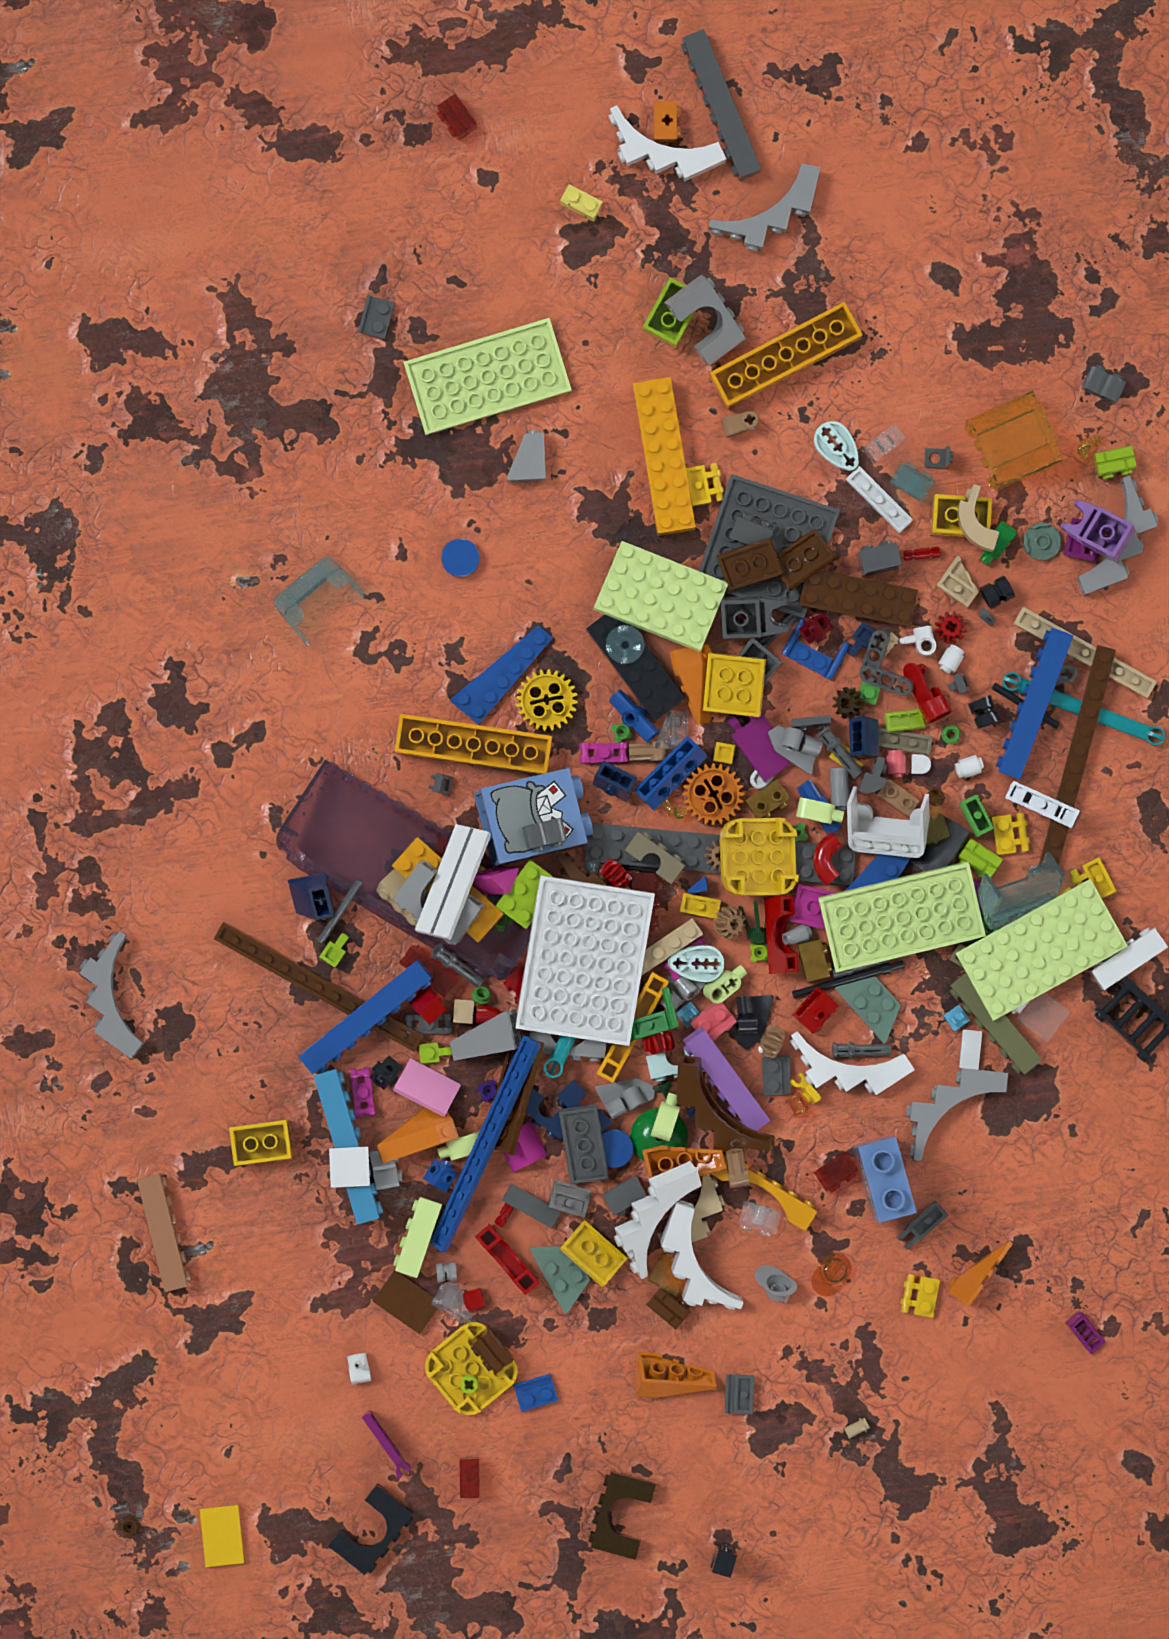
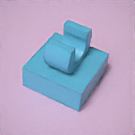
M691 1001L676 1012V1015L687 1028L691 1026L689 1021L700 1014Z
M957 1005L943 1015L953 1031H956L970 1021L960 1005Z

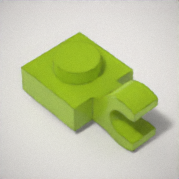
M342 933L336 943L329 941L319 957L336 968L346 953L342 947L349 939V936Z
M439 1042L419 1044L421 1063L440 1062V1056L452 1055L451 1047L439 1048Z

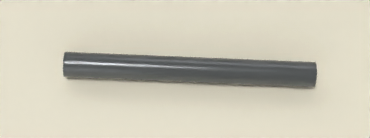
M356 879L334 913V917L330 919L317 939L320 943L324 944L364 883L361 879Z

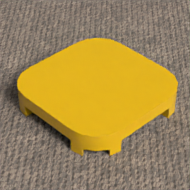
M779 817L740 818L726 823L720 833L721 879L725 889L737 896L781 895L792 890L799 878V875H796V829L785 818Z
M476 1321L468 1322L452 1333L430 1352L425 1362V1371L428 1378L452 1405L454 1410L464 1415H475L481 1412L482 1409L512 1386L518 1374L515 1360L497 1374L493 1370L489 1372L482 1363L485 1360L482 1356L477 1357L471 1350L473 1346L471 1339L487 1328L483 1323ZM466 1375H473L478 1380V1387L473 1393H465L461 1389V1380ZM465 1380V1388H474L473 1380Z

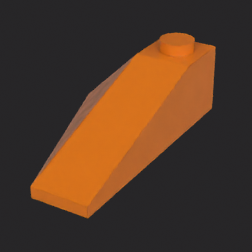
M704 644L701 652L688 647L669 651L674 673L681 678L683 683L681 689L689 697L688 705L696 724L711 723V711H703L708 653H712L709 644Z
M424 1108L376 1146L382 1164L459 1138L453 1119L448 1112L443 1117Z
M658 1146L642 1150L649 1179L689 1161L697 1169L699 1177L726 1170L722 1150Z
M1006 1241L959 1274L957 1278L953 1277L947 1284V1287H949L947 1291L969 1307L984 1287L982 1282L992 1275L995 1269L993 1267L1001 1262L1013 1243Z
M637 1352L634 1378L636 1396L656 1398L716 1389L714 1371L695 1365L686 1366L680 1364V1360L673 1359L671 1361L662 1358V1355L658 1353Z

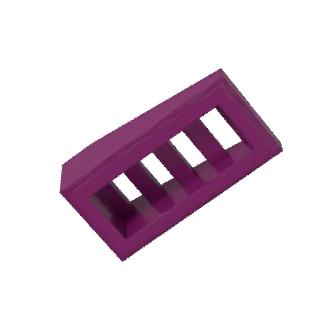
M1078 1311L1065 1322L1091 1355L1106 1343L1082 1312ZM1087 1326V1328H1086L1085 1330H1083L1081 1333H1079V1331H1080L1083 1327ZM1090 1332H1092V1334L1084 1340V1337L1088 1335ZM1094 1338L1098 1339L1091 1346L1088 1345Z

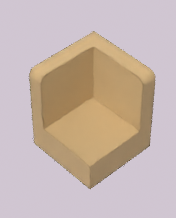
M455 999L454 1023L473 1024L474 1001Z

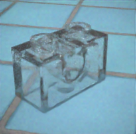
M894 423L864 446L863 451L875 465L902 444L906 437Z

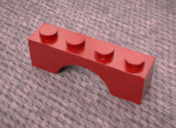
M794 895L764 897L769 974L799 972L798 953L793 951L788 944H784L782 940V934L786 931L789 919L795 915Z
M490 1223L475 1236L524 1295H527L540 1283Z

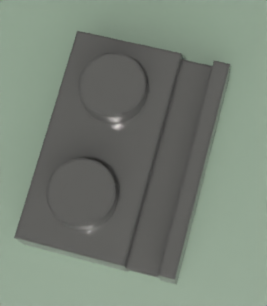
M368 295L358 333L385 340L395 302Z
M831 715L791 720L792 728L801 731H807L808 727L815 726L816 729H824L832 723Z
M776 1056L774 1059L761 1057L763 1096L790 1095V1056Z
M554 1180L547 1207L585 1218L592 1191Z
M726 1374L724 1413L753 1414L754 1375Z

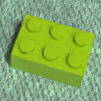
M670 277L644 323L642 331L676 349L697 310L681 322L673 316L665 301L686 285Z
M531 859L515 879L509 894H504L496 905L498 909L525 929L529 927L533 920L540 875L553 877Z

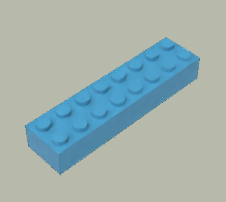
M334 1069L314 1075L334 1148L360 1147L358 1139L362 1137L359 1127L355 1128L353 1120H356L354 1110L349 1109L348 1102L351 1100L348 1090L344 1091L342 1083H345L343 1072ZM369 1165V1174L370 1176H372V1171ZM370 1181V1186L346 1187L357 1225L381 1217L380 1214L383 1213L381 1202H377L375 1195L378 1194L375 1183L371 1184Z

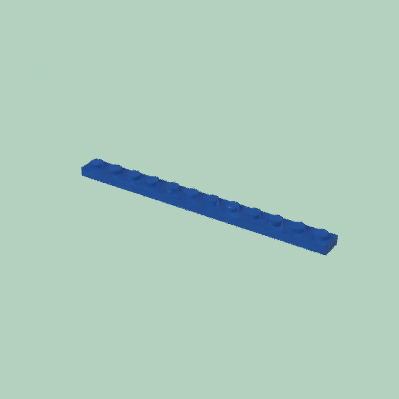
M523 1035L430 1240V1244L441 1252L447 1253L539 1051L541 1044L528 1036Z

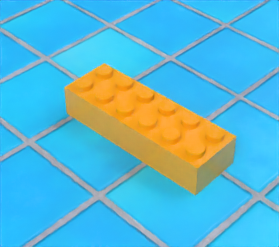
M417 837L392 866L407 879L420 861L425 860L438 870L442 858ZM434 879L431 881V883L429 884V886H428L427 889H426V892H425V896H426V897H428V894H429V892H430V889H431V887H432V884H433V882H434ZM471 886L469 894L482 902L485 907L470 926L467 933L480 943L505 914L476 888Z

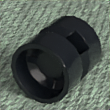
M1004 575L995 579L994 584L988 583L980 587V592L991 610L1001 605V601L1007 602L1015 597L1014 591Z
M991 695L968 704L971 714L976 716L974 721L977 729L1001 720L997 710L993 709L995 704Z

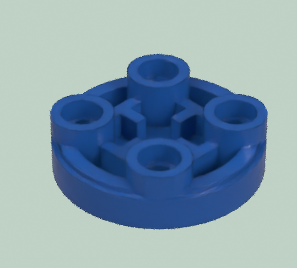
M454 539L447 543L442 550V565L450 575L466 577L472 574L478 567V549L469 540Z
M608 1130L602 1133L607 1167L619 1168L627 1164L633 1155V1143L630 1137L620 1130Z

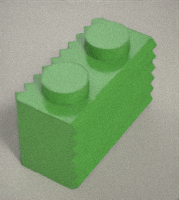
M974 795L959 803L975 837L994 829L992 822H990L991 819H988L989 816L985 812L983 805H981L982 802H980L978 795Z

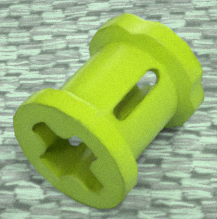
M473 1375L463 1377L461 1380L463 1392L473 1393L478 1387L477 1378ZM465 1380H473L474 1388H465Z

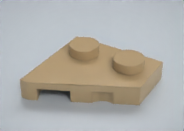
M959 556L955 558L936 585L937 588L966 608H968L979 592L971 581V577L968 571L965 570Z

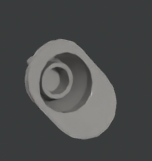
M763 1265L755 1271L756 1281L765 1289L767 1297L772 1301L787 1303L790 1295L794 1294L797 1290L796 1282L774 1266Z

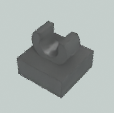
M964 672L954 675L955 682L947 685L950 692L958 689L961 694L971 690Z
M441 773L431 775L435 782L434 786L429 785L428 788L432 789V792L449 796L453 777Z

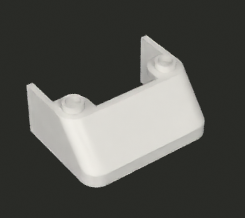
M853 786L847 803L849 847L856 852L912 858L921 857L926 846L930 818L929 794H925L921 808L911 812L910 820L873 817V810L868 804L858 803L857 787Z

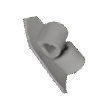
M776 726L770 730L768 735L775 752L811 775L815 757L819 755L823 741L805 735L803 731L792 727Z
M671 976L665 978L669 981L667 987L670 989L675 1009L685 1000L689 1001L695 997L707 984V982L694 981L680 976L675 981ZM662 994L659 1002L667 1010L664 997Z
M637 1078L595 1087L612 1120L654 1099L656 1086Z

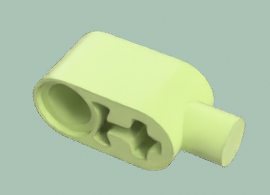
M800 798L796 817L826 824H832V821L842 823L844 811L836 810V805Z
M741 965L732 972L729 970L722 971L717 979L708 982L704 986V996L716 1004L723 1002L739 989L741 978L747 972ZM717 989V993L712 996L713 991Z
M668 1093L666 1102L661 1101L651 1136L670 1141L680 1107L676 1106L677 1095Z
M479 1132L445 1142L446 1146L437 1149L440 1160L450 1157L452 1161L468 1156Z

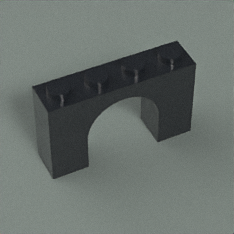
M378 1483L365 1498V1501L385 1518L387 1532L384 1538L376 1544L363 1545L341 1529L328 1546L363 1575L367 1572L372 1573L378 1565L375 1563L379 1557L383 1558L390 1550L387 1546L391 1541L395 1543L402 1535L399 1532L402 1527L405 1526L407 1528L414 1519L411 1517L414 1512Z

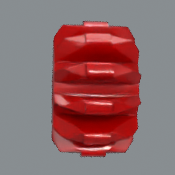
M945 612V618L941 615L938 617L942 623L935 622L934 624L940 627L934 632L936 634L942 633L938 639L941 640L945 636L946 644L949 643L950 638L953 644L957 642L956 637L962 640L963 636L960 633L967 632L966 629L961 628L967 623H960L959 621L963 616L960 615L956 619V612H953L951 617L948 612ZM947 623H950L951 626H955V628L953 629L954 632H951L950 630L946 629V627L948 626Z
M614 859L606 861L599 870L600 874L608 880L607 882L612 887L626 888L632 880L629 873Z
M671 1031L654 1034L643 1039V1048L646 1055L649 1056L673 1050L676 1047L675 1038Z

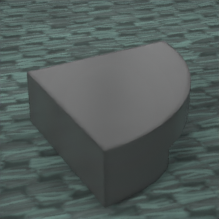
M984 607L978 612V616L989 626L992 627L996 622L995 618Z

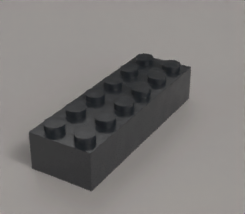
M603 615L586 628V632L653 722H656L685 700L683 694L630 624Z

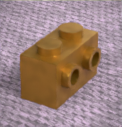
M777 779L745 800V803L755 818H769L773 815L771 811L776 808L781 810L787 806V801L790 797Z

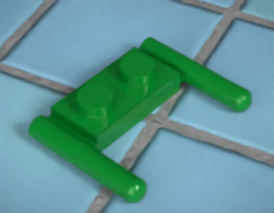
M669 987L662 988L667 1010L635 1019L633 1021L630 1042L679 1027Z

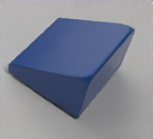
M704 876L688 890V893L706 892V877Z

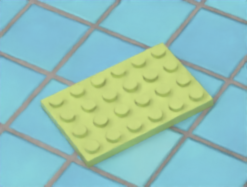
M621 541L593 610L701 652L728 584L725 581Z

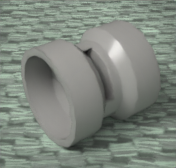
M450 1262L448 1265L443 1263L436 1264L438 1283L445 1280L457 1281L456 1262Z

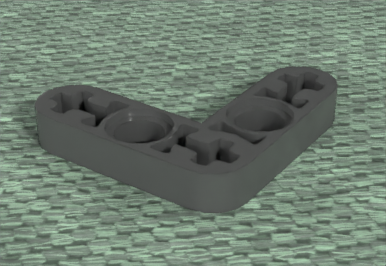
M878 629L871 636L861 666L860 678L871 685L900 696H907L914 689L912 680L881 668L890 641V634L885 629ZM883 634L882 638L885 640L880 642L879 647H876L879 642V638L876 636ZM871 651L879 653L880 658L878 661L871 659ZM871 669L872 674L877 675L880 672V675L878 676V679L876 676H870L868 678L867 673H865V671ZM883 675L890 676L892 680L890 685H885L882 682ZM905 682L907 683L906 687H908L909 689L903 691L902 686L896 685L895 688H893V686L895 685V683L902 685Z

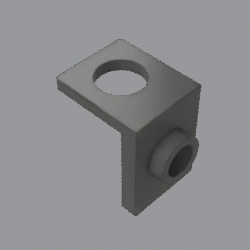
M946 446L945 449H925L924 467L948 468L950 463H953V452H950V446ZM931 453L939 454L940 461L933 464L930 462L929 455Z

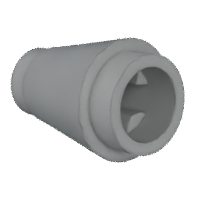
M799 925L782 934V940L786 945L807 943L812 938L811 929L807 925Z

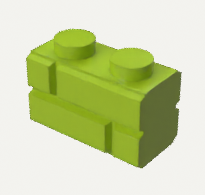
M1132 446L1093 454L1097 477H1102L1103 480L1114 478V474L1121 473L1122 476L1133 474L1132 470L1137 468Z
M972 838L968 840L957 857L960 860L959 863L968 861L970 867L976 870L975 874L983 880L985 878L990 879L1003 860Z

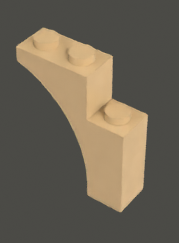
M710 1174L702 1177L700 1196L694 1206L695 1210L691 1223L692 1242L708 1237L707 1232L710 1231L706 1221L702 1222L701 1218L723 1211L722 1206L725 1205L722 1195H717L715 1190L718 1187L715 1176L711 1177ZM663 1232L657 1233L659 1239H661Z

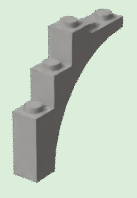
M802 163L791 189L769 210L755 217L740 221L710 219L708 231H712L711 234L716 236L730 235V238L734 240H741L743 238L745 239L743 246L747 247L748 251H762L767 229H770V232L774 234L786 233L791 211L801 217H805V214H810L820 167Z
M1130 475L1120 480L1125 500L1124 520L1133 524L1136 531L1117 563L1105 558L1095 568L1076 578L1083 596L1127 580L1129 570L1126 563L1123 564L1122 561L1140 555L1143 552V542L1141 538H1137V535L1155 529L1157 527L1156 523L1159 522L1156 513L1152 512L1151 508L1143 511L1142 508L1145 507L1141 497L1137 496V484L1134 479L1131 480Z
M119 931L118 934L114 932L108 940L110 945L107 949L103 948L97 955L98 961L90 957L89 960L85 959L79 968L82 969L80 974L97 986L96 989L92 988L87 995V998H89L87 1003L105 1016L97 1020L94 1025L96 1027L94 1032L133 1059L144 1042L133 1034L124 1022L117 1008L114 996L113 974L119 950L127 938L126 934Z
M960 1068V1072L956 1073V1083H959V1087L935 1085V1088L931 1090V1100H934V1104L911 1102L910 1105H907L906 1117H909V1121H916V1125L912 1126V1137H915L914 1144L910 1145V1156H913L912 1160L922 1161L924 1147L930 1132L938 1120L950 1108L978 1094L1006 1092L1008 1073Z

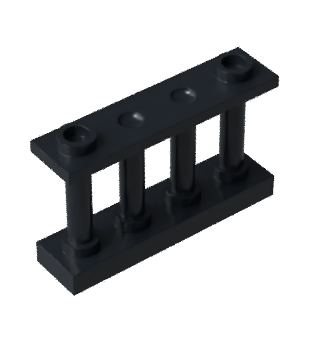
M1125 976L1119 981L1122 985L1120 991L1102 1010L1095 1007L1093 1009L1095 1012L1094 1016L1101 1023L1105 1021L1138 1052L1136 1056L1145 1063L1147 1061L1151 1063L1153 1059L1149 1054L1169 1034V1016ZM1131 993L1136 998L1134 1000L1135 1003L1114 1023L1107 1015L1126 994L1129 995ZM1145 1006L1150 1011L1148 1013L1149 1016L1128 1036L1121 1028L1140 1008ZM1160 1020L1164 1024L1163 1029L1143 1050L1135 1041L1154 1021Z

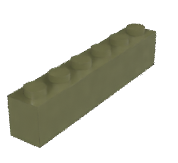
M966 972L949 985L951 995L956 1000L959 998L963 1002L962 1008L968 1015L970 1013L973 1014L976 1018L974 1020L976 1025L988 1032L987 1038L992 1044H998L1001 1048L998 1051L1005 1059L1009 1058L1013 1062L1011 1066L1017 1074L1021 1072L1025 1075L1042 1061L1040 1056L1005 1015L992 1021Z

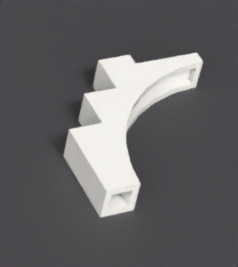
M617 105L610 108L609 120L612 126L616 125L618 129L616 134L620 143L624 142V144L619 146L620 152L617 154L621 163L625 162L627 167L648 157L646 162L650 171L654 170L655 174H658L677 165L675 171L678 177H682L685 182L726 163V157L719 142L692 149L672 148L661 145L636 131L624 118Z
M798 1031L790 1035L792 1038L790 1043L795 1050L799 1049L802 1053L801 1060L806 1067L808 1065L811 1067L805 1071L807 1075L805 1079L808 1084L814 1085L815 1088L835 1076L837 1079L834 1082L839 1090L844 1089L847 1092L865 1080L867 1083L864 1086L868 1092L877 1095L915 1070L905 1054L876 1065H846L818 1053L803 1039Z
M691 1161L648 1179L650 1196L631 1203L633 1220L615 1227L616 1236L614 1238L618 1247L622 1246L624 1251L627 1252L628 1257L632 1260L630 1267L633 1273H637L641 1279L648 1277L646 1265L647 1250L657 1224L678 1200L702 1186L698 1171Z
M678 1200L671 1207L660 1243L664 1250L671 1253L676 1251L671 1266L674 1276L679 1279L687 1278L682 1293L683 1300L691 1306H696L697 1304L702 1306L704 1299H706L711 1304H724L728 1309H741L743 1305L742 1297L716 1284L704 1272L696 1260L691 1241V1223L695 1209L692 1203Z

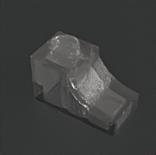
M454 1282L441 1284L432 1305L461 1323L470 1322L473 1314L464 1305V1291L460 1290L459 1285Z

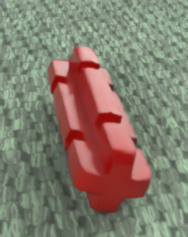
M938 546L932 547V549L928 547L914 549L913 551L911 549L903 551L905 561L912 560L913 558L917 560L930 558L931 556L933 558L941 556V550Z
M505 1203L499 1213L500 1216H497L495 1224L504 1227L507 1222L506 1219L509 1218L514 1207Z

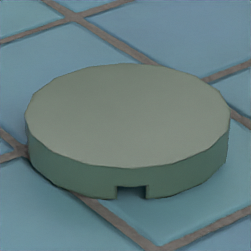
M1037 523L1026 531L1023 537V547L1031 558L1037 561H1046L1058 553L1061 547V536L1059 531L1050 524Z

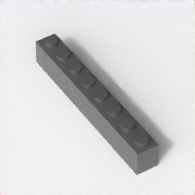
M702 29L683 37V44H680L684 55L687 54L690 59L688 66L690 71L696 74L697 79H695L698 90L702 89L704 96H702L705 107L709 106L710 120L713 125H717L719 130L716 131L717 137L720 142H724L726 148L723 151L727 160L730 159L733 164L731 166L733 176L738 177L739 181L761 173L760 164L705 30Z

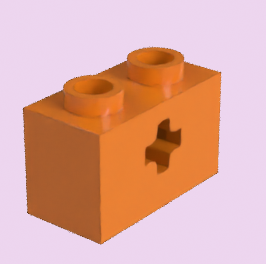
M654 101V142L677 143V137H681V126H677V118H680V107H677V101ZM665 118H669V126H665Z

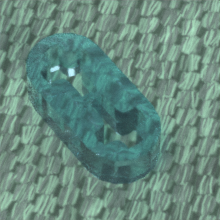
M1073 665L1062 666L1055 685L1074 681L1078 675L1077 669ZM1066 668H1069V671L1074 673L1071 675V679H1068V676L1061 677V673H1065Z

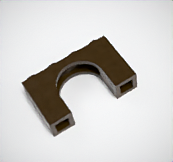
M610 1471V1475H605L603 1486H606L605 1494H600L598 1504L601 1505L600 1512L595 1513L593 1521L596 1524L595 1531L590 1532L588 1542L591 1543V1548L636 1560L641 1539L615 1531L609 1524L608 1511L611 1505L621 1498H633L651 1503L656 1485L655 1482L615 1471Z

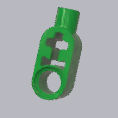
M1003 520L995 530L999 532L994 551L983 550L984 553L979 558V561L986 566L991 563L993 558L997 561L1018 532Z

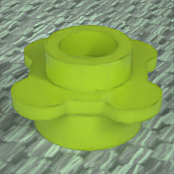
M766 943L750 945V950L752 951L750 959L752 962L759 960L768 961Z

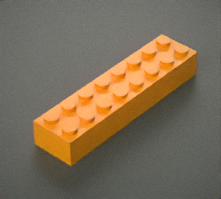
M843 302L709 373V377L726 409H729L860 340L863 335L846 303Z
M671 377L633 383L657 536L695 530Z
M400 714L394 752L397 754L541 775L548 771L552 736Z

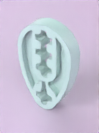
M835 421L822 424L814 435V446L817 452L835 467L846 471H854L859 463L858 451L847 428ZM823 428L825 430L830 429L831 431L829 435L831 437H836V444L839 445L841 443L843 445L841 447V452L838 450L834 451L833 449L835 445L833 443H828V436L825 435L823 437L821 435L823 433ZM843 455H845L848 459L853 458L855 460L853 462V467L850 465H845L847 461Z
M695 945L679 950L670 956L668 966L678 975L687 979L711 982L721 975L724 969V959L721 952L715 947ZM678 958V960L686 962V964H680L676 968L673 965V961H676ZM695 958H697V961L704 962L706 958L709 962H714L715 959L719 962V965H716L715 969L711 965H706L704 969L702 965H697L695 968L692 962L695 961Z

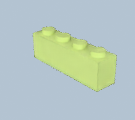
M420 1197L419 1200L415 1199L412 1211H415L413 1219H408L405 1228L409 1230L407 1237H402L399 1246L403 1248L401 1255H396L393 1266H396L395 1271L415 1278L418 1277L442 1207L441 1203Z

